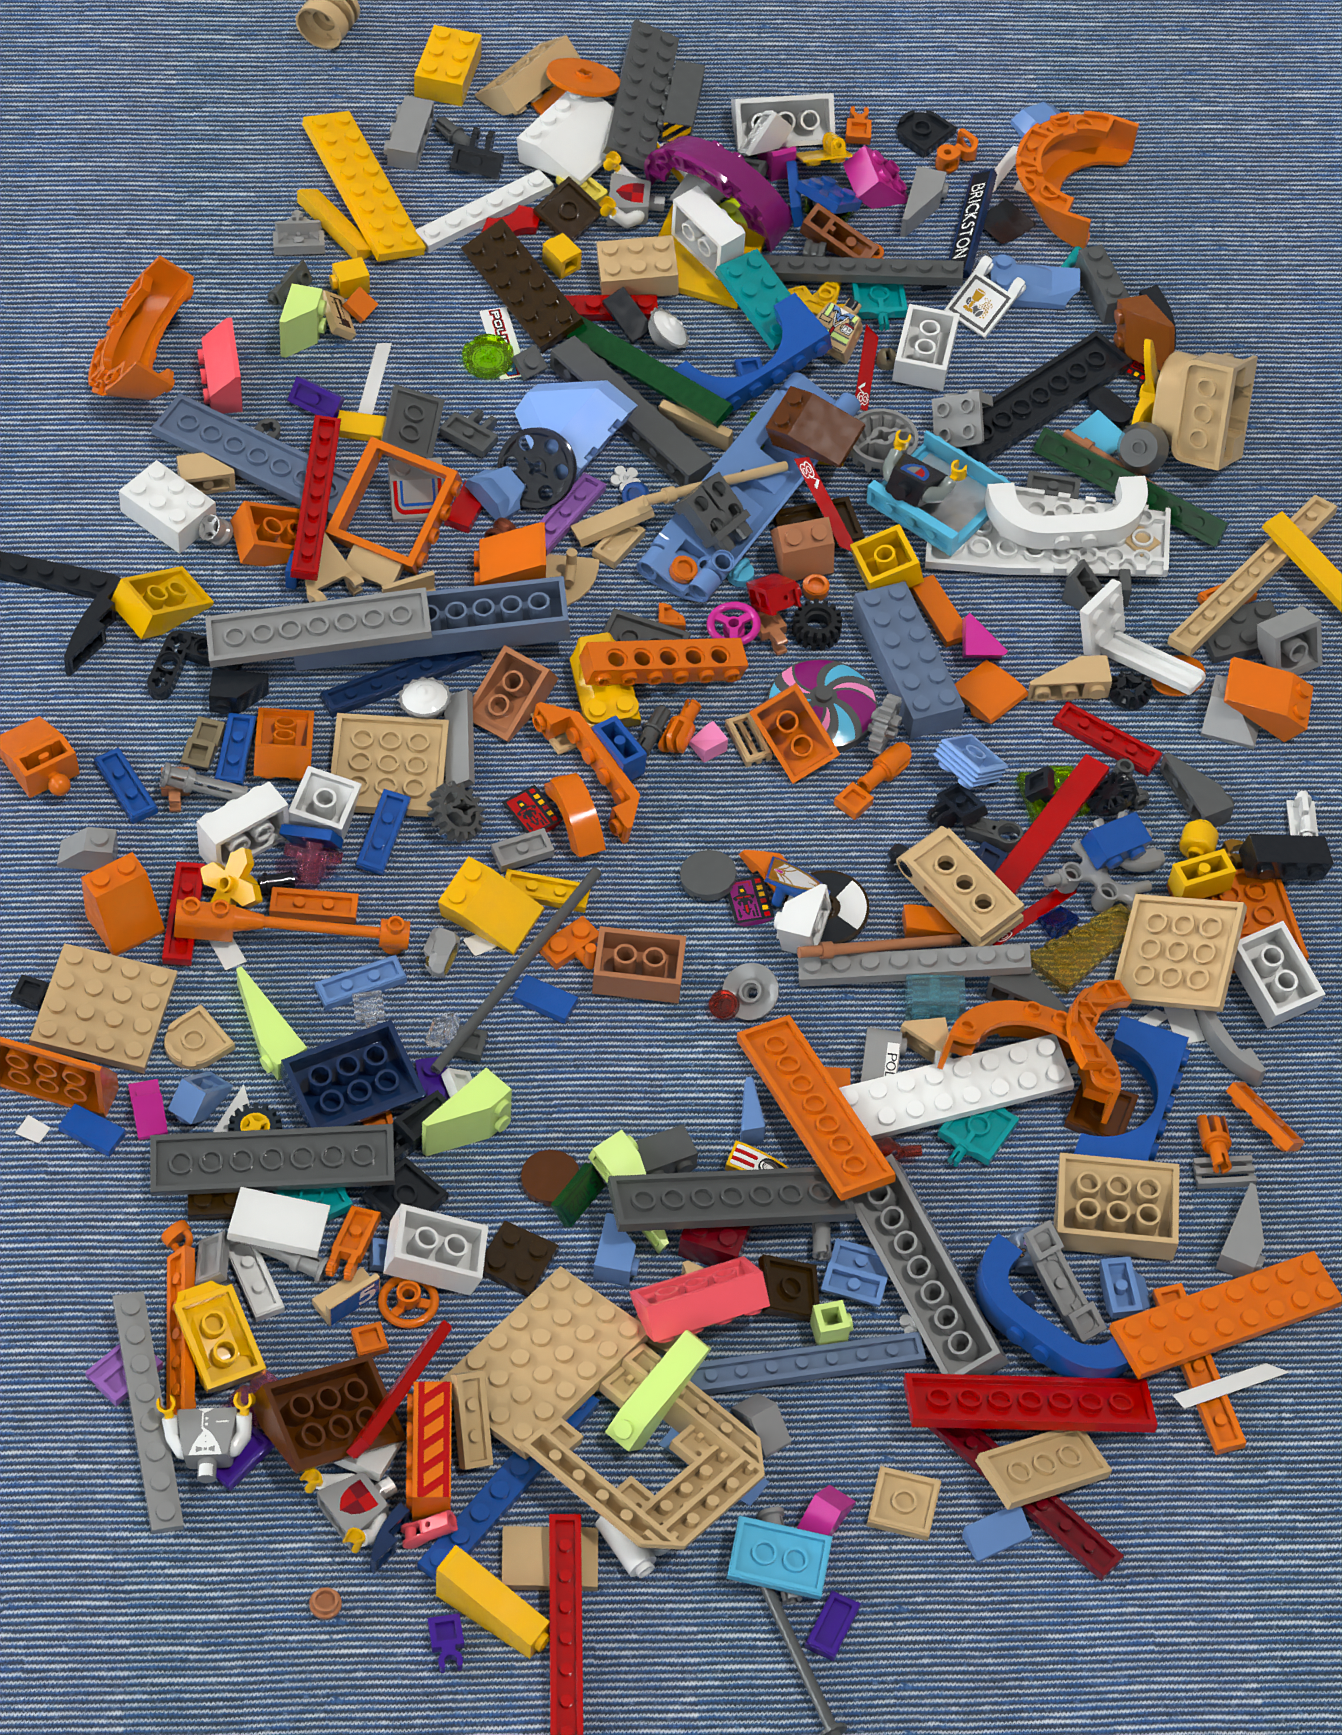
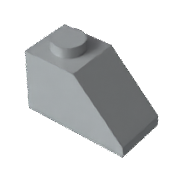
M86 827L61 840L57 867L94 871L117 860L119 850L117 830Z

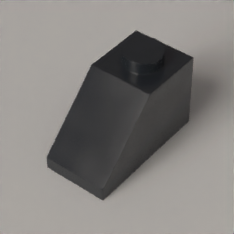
M213 669L209 690L210 712L223 715L229 713L239 714L269 695V673Z

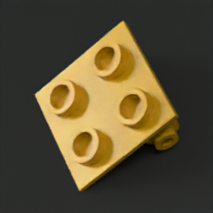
M833 132L824 134L822 138L823 150L796 153V158L806 163V166L820 165L823 160H830L831 163L845 162L847 157H853L846 150L845 141Z

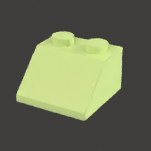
M298 284L291 285L279 321L281 357H289L317 344L320 334L325 333L327 318H323L326 312L327 301L323 300V289Z

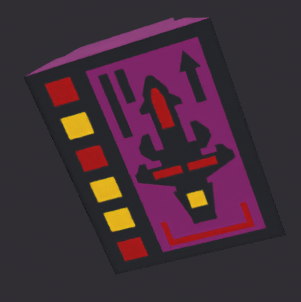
M755 876L736 880V883L732 886L733 889L727 895L735 924L745 927L764 924L773 919L775 916L763 877Z

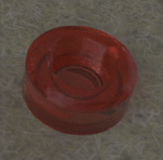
M728 990L715 992L709 1000L711 1013L720 1020L732 1019L739 1011L740 1004L738 998Z

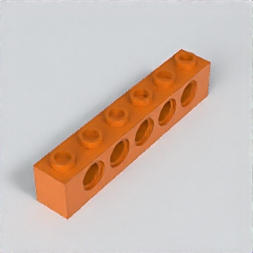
M741 638L587 642L579 656L585 684L597 685L599 687L612 684L630 686L641 683L657 685L671 682L675 684L686 682L709 683L712 681L735 682L741 679L749 666Z

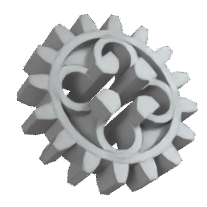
M889 693L884 698L880 709L876 708L871 716L873 720L868 725V731L872 732L869 737L868 750L881 754L886 749L888 741L890 739L894 740L899 732L897 727L902 722V717L898 716L902 704L901 697Z

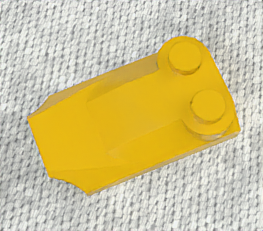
M606 632L578 638L569 662L582 717L591 729L594 725L615 715L625 727L641 725L639 703L635 697L633 685L612 684L599 687L597 685L585 684L579 660L584 646L587 642L615 641L611 634Z
M211 1280L178 1292L177 1301L173 1308L199 1372V1382L207 1393L222 1391L249 1381L265 1372L266 1366L232 1284L224 1286Z

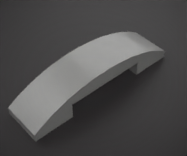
M1196 1010L1203 1036L1218 1059L1240 1079L1254 1087L1260 1086L1266 1069L1252 1048L1243 1051L1239 1050L1216 1016L1217 1011Z
M1051 1220L1024 1233L1025 1243L1037 1275L1055 1309L1078 1341L1082 1343L1107 1329L1094 1302L1087 1301L1061 1251L1064 1245Z

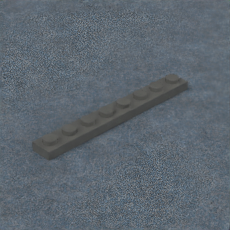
M762 255L781 281L963 285L964 261Z

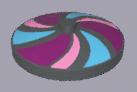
M827 659L801 661L783 670L770 686L767 700L797 682L839 753L857 746L870 734L868 725L872 722V713L878 706L875 691L860 672L846 664Z

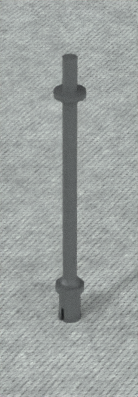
M759 1586L825 1728L819 1735H842L848 1727L846 1723H836L775 1590Z

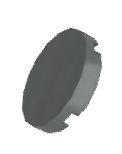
M704 850L694 853L683 862L680 870V880L682 888L688 895L693 898L694 896L701 897V900L711 901L720 899L731 892L732 886L737 880L735 863L728 855L720 851Z

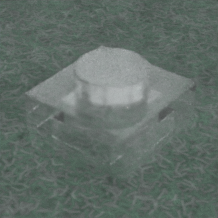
M454 1013L433 1018L424 1042L432 1049L449 1044L457 1035L461 1019Z

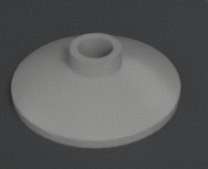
M745 963L734 968L726 977L722 988V995L730 996H722V998L729 999L732 1002V1009L727 1005V1009L731 1014L735 1010L736 1004L734 999L736 1000L737 1008L733 1015L737 1018L757 1020L767 1015L776 1005L779 997V984L773 972L766 966L758 963ZM753 989H757V996L755 998H750V991Z

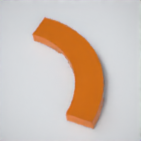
M1120 980L1099 981L1093 986L1083 989L1068 1010L1066 1020L1067 1037L1070 1048L1081 1070L1101 1071L1103 1067L1109 1064L1100 1047L1095 1027L1101 1014L1112 1009L1127 1008L1132 1002L1131 997Z

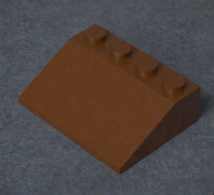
M368 1354L263 1384L254 1393L256 1401L252 1407L262 1430L297 1474L350 1458L351 1456L346 1451L386 1396L387 1391L372 1355ZM396 1412L393 1413L372 1445L364 1453L397 1444L407 1439Z

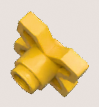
M240 848L230 853L226 867L220 863L212 862L201 868L203 884L217 889L210 902L223 899L229 904L236 905L239 903L241 906L248 908L262 902L260 886L256 879L250 875L254 866L250 849Z

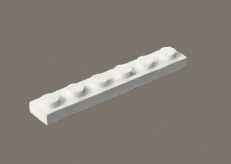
M538 169L416 229V232L422 239L426 251L430 253L484 226L487 217L501 218L515 211L518 205L525 206L551 193L554 184Z

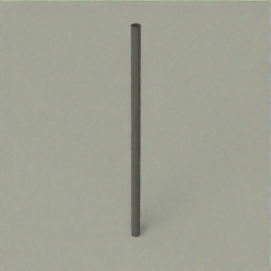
M595 867L591 869L431 1065V1070L434 1073L440 1074L596 883L602 875L599 869Z

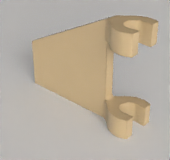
M324 533L318 580L305 579L309 603L327 601L326 596L319 590L344 579L349 592L353 596L363 592L361 587L364 584L363 578L351 569L326 533Z

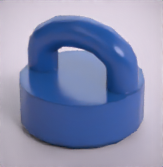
M642 482L628 483L622 490V500L625 503L642 495L650 494L649 489Z

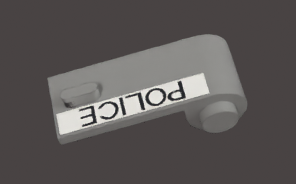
M867 1027L861 1082L898 1073L900 1055L905 1056L907 1038H902V1032Z

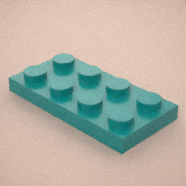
M755 249L717 266L715 274L772 351L779 348L783 331L776 321L773 306L791 294L759 250Z

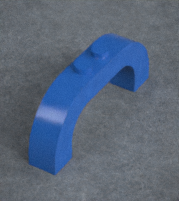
M998 1233L987 1247L976 1269L974 1278L975 1296L980 1309L988 1321L1003 1333L1009 1341L1019 1345L1031 1354L1037 1362L1043 1363L1063 1377L1118 1378L1127 1372L1131 1366L1114 1337L1100 1345H1086L1077 1342L1014 1294L1009 1284L1008 1275L1015 1267L1023 1251Z

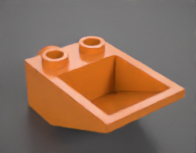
M38 716L0 735V758L29 798L48 789L56 796H63L69 792L71 788L70 779L79 775L80 772L76 752L62 733Z

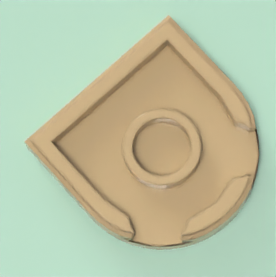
M201 1004L174 1020L168 1026L164 1038L166 1055L175 1065L184 1069L196 1070L208 1067L235 1050V1043Z

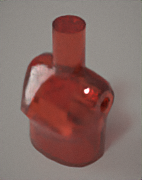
M889 1136L874 1141L884 1157L892 1154L898 1161L902 1158L922 1156L921 1145L901 1146Z

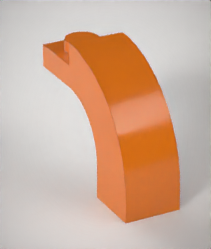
M577 773L554 777L549 783H545L546 795L557 804L564 819L571 851L580 858L606 850L594 803L581 777Z

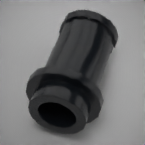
M292 871L272 875L263 873L262 876L257 877L261 894L265 893L267 896L272 892V887L295 889V883H293L295 879Z

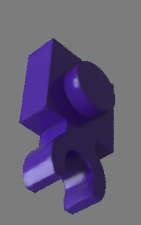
M460 1613L427 1618L432 1653L441 1652L438 1658L439 1671L445 1673V1662L447 1660H454L457 1663L458 1671H461L463 1668V1657L457 1651V1649L464 1648Z

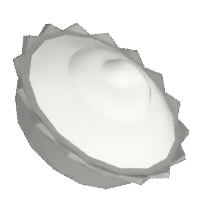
M662 307L659 309L654 308L651 311L648 329L651 339L656 345L667 350L686 348V345H689L688 340L690 337L687 335V330L683 327V323L677 319L676 315H672L669 310H663Z
M421 677L418 680L412 679L409 684H404L403 690L399 691L400 697L398 702L401 704L400 708L404 709L412 718L436 719L443 714L447 705L451 702L452 693L449 692V686L444 685L442 680H435L433 677L428 679Z

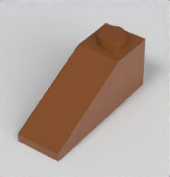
M818 202L802 222L800 229L802 235L812 239L814 243L827 242L826 250L840 257L872 258L879 249L877 244Z

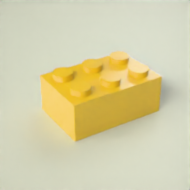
M434 25L414 75V97L462 107L481 58L482 34Z

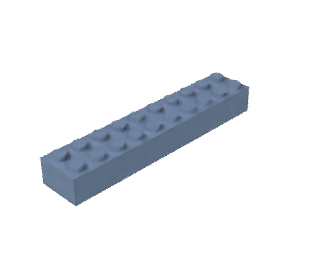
M564 576L426 591L432 638L294 656L293 658L296 671L502 648L504 645L511 647L571 640Z

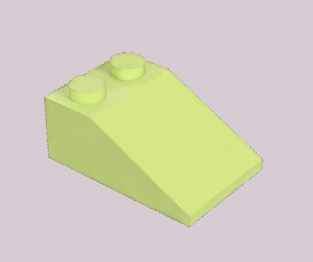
M485 1068L422 1122V1153L425 1156H430L489 1139L497 1131H504L511 1122L512 1089L489 1069Z

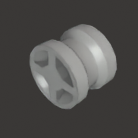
M214 514L205 516L199 524L200 537L214 545H226L232 538V524Z

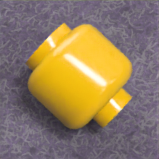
M1203 819L1191 821L1183 828L1179 841V850L1188 859L1214 852L1219 839L1218 831L1209 821Z

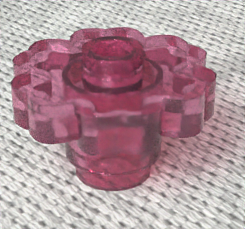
M307 841L306 845L285 843L284 855L298 858L296 873H298L297 880L320 884L321 877H324L326 863H342L343 852L324 848V843Z

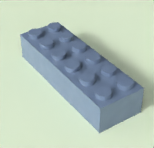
M906 581L855 593L852 608L853 618L888 693L902 698L899 716L902 717V723L909 738L913 739L960 727L962 725L965 705Z

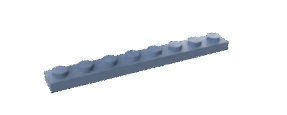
M917 1331L703 1361L690 1381L709 1395L925 1364L926 1356L920 1332Z

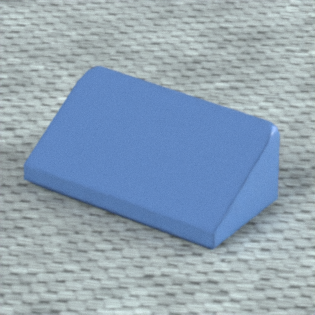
M1021 1506L1010 1510L1004 1508L967 1525L962 1534L963 1540L977 1563L1033 1536Z

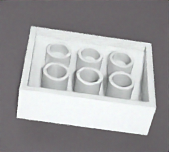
M567 91L517 137L519 162L554 176L558 175L563 179L569 176L578 185H582L606 160L607 154L602 152L613 107L602 97L583 96Z

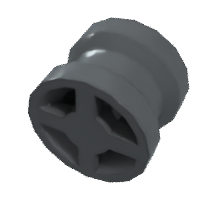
M807 238L802 256L825 257L827 242L814 243L812 239Z

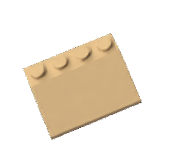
M1060 1153L1053 1226L1064 1245L1061 1250L1173 1261L1179 1244V1164Z

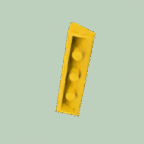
M318 189L297 190V203L314 220H320L321 227L353 259L362 257L364 260L373 255L362 233Z

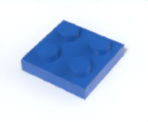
M825 175L799 180L795 190L814 202H818L833 214L859 210L863 202L855 197V192L839 187L833 178Z

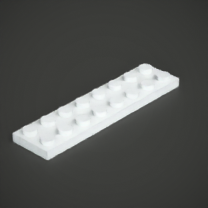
M1050 1034L975 1053L971 1056L967 1055L947 1060L943 1070L937 1068L938 1063L840 1087L839 1089L872 1139L877 1140L1073 1090L1074 1082L1057 1036Z

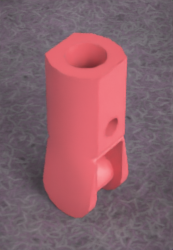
M446 1510L425 1519L403 1524L400 1527L401 1532L405 1536L402 1545L406 1549H414L433 1539L457 1531L456 1516L451 1510Z

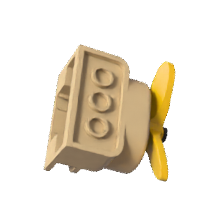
M1146 338L1144 341L1145 382H1140L1136 388V397L1140 398L1134 411L1131 425L1137 422H1150L1160 427L1167 436L1173 456L1181 462L1217 471L1242 458L1258 356L1253 355L1243 360L1234 358V355L1231 353L1221 355L1207 352L1198 356L1175 351L1168 356L1159 374L1153 340Z

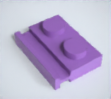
M118 1344L85 1372L86 1378L91 1380L95 1387L116 1407L128 1397L120 1344ZM155 1355L157 1372H159L163 1368V1362Z

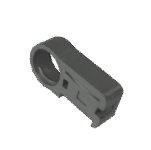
M981 817L975 823L965 826V838L979 843L985 841L1006 852H1011L1023 837V830L1019 824L1003 819L997 822ZM1005 832H1013L1018 835V838L1009 841L1000 835Z

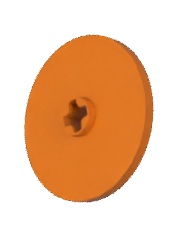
M560 58L553 60L547 66L546 74L548 79L556 86L574 94L589 97H605L616 93L620 85V79L615 72L593 61L579 58Z

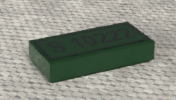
M584 1163L551 1204L552 1209L565 1227L571 1228L606 1186L593 1164Z

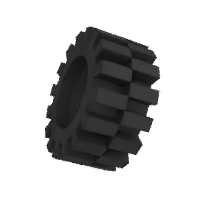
M814 599L813 604H811L810 600L805 601V606L801 603V607L795 610L792 634L793 637H796V642L799 644L803 641L802 647L807 649L808 645H810L813 651H816V647H820V651L825 650L826 645L829 649L833 647V644L839 641L843 621L841 611L839 609L835 610L836 605L833 603L828 606V601L823 600V604L819 603V599ZM811 621H820L825 623L827 627L823 629H815L810 627L807 623Z

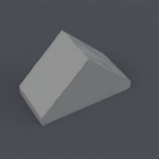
M757 1393L731 1407L735 1417L760 1437L764 1458L791 1444L792 1441L776 1402Z

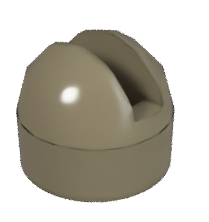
M882 348L878 352L876 364L880 369L891 370L894 368L897 355L895 350L892 348Z

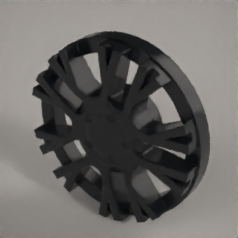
M1114 772L1111 775L1108 773L1107 778L1103 779L1087 800V806L1097 816L1116 815L1127 809L1134 802L1138 792L1137 786L1132 777H1128L1124 772H1119L1118 775H1115ZM1124 795H1130L1127 800L1123 798ZM1108 806V810H1102V808Z

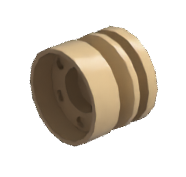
M307 0L296 15V25L301 35L314 46L322 49H333L339 46L347 32L360 16V6L357 0Z

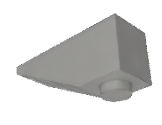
M917 166L902 218L900 237H906L939 208L942 198H947L950 183H945L947 172Z
M1250 1183L1216 1265V1269L1238 1278L1261 1270L1266 1259L1265 1256L1261 1255L1265 1243L1257 1188L1253 1183Z

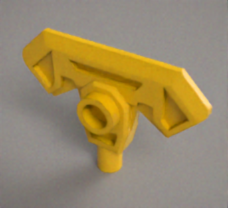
M825 282L813 295L804 285L788 289L790 294L795 292L814 315H818L830 302L842 308L845 305L837 304L840 293L839 286L842 282Z

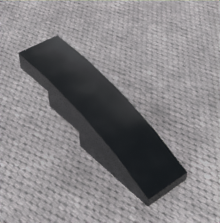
M117 575L96 596L71 636L64 655L65 671L68 676L76 672L107 643L105 630L116 621L115 603L111 599L121 579Z

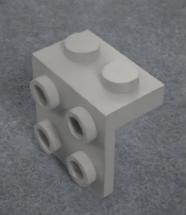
M971 389L964 394L947 393L943 397L932 399L934 435L940 436L945 442L955 448L982 444L984 442L982 408L993 406V397L983 393L982 389Z

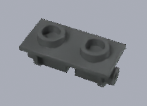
M303 259L298 265L290 266L288 272L280 280L281 284H277L268 293L267 301L273 306L280 304L282 309H284L292 284L308 286L313 281Z

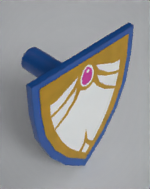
M774 856L771 859L764 881L777 886L770 901L772 905L777 907L782 905L786 894L795 898L819 884H823L805 870Z

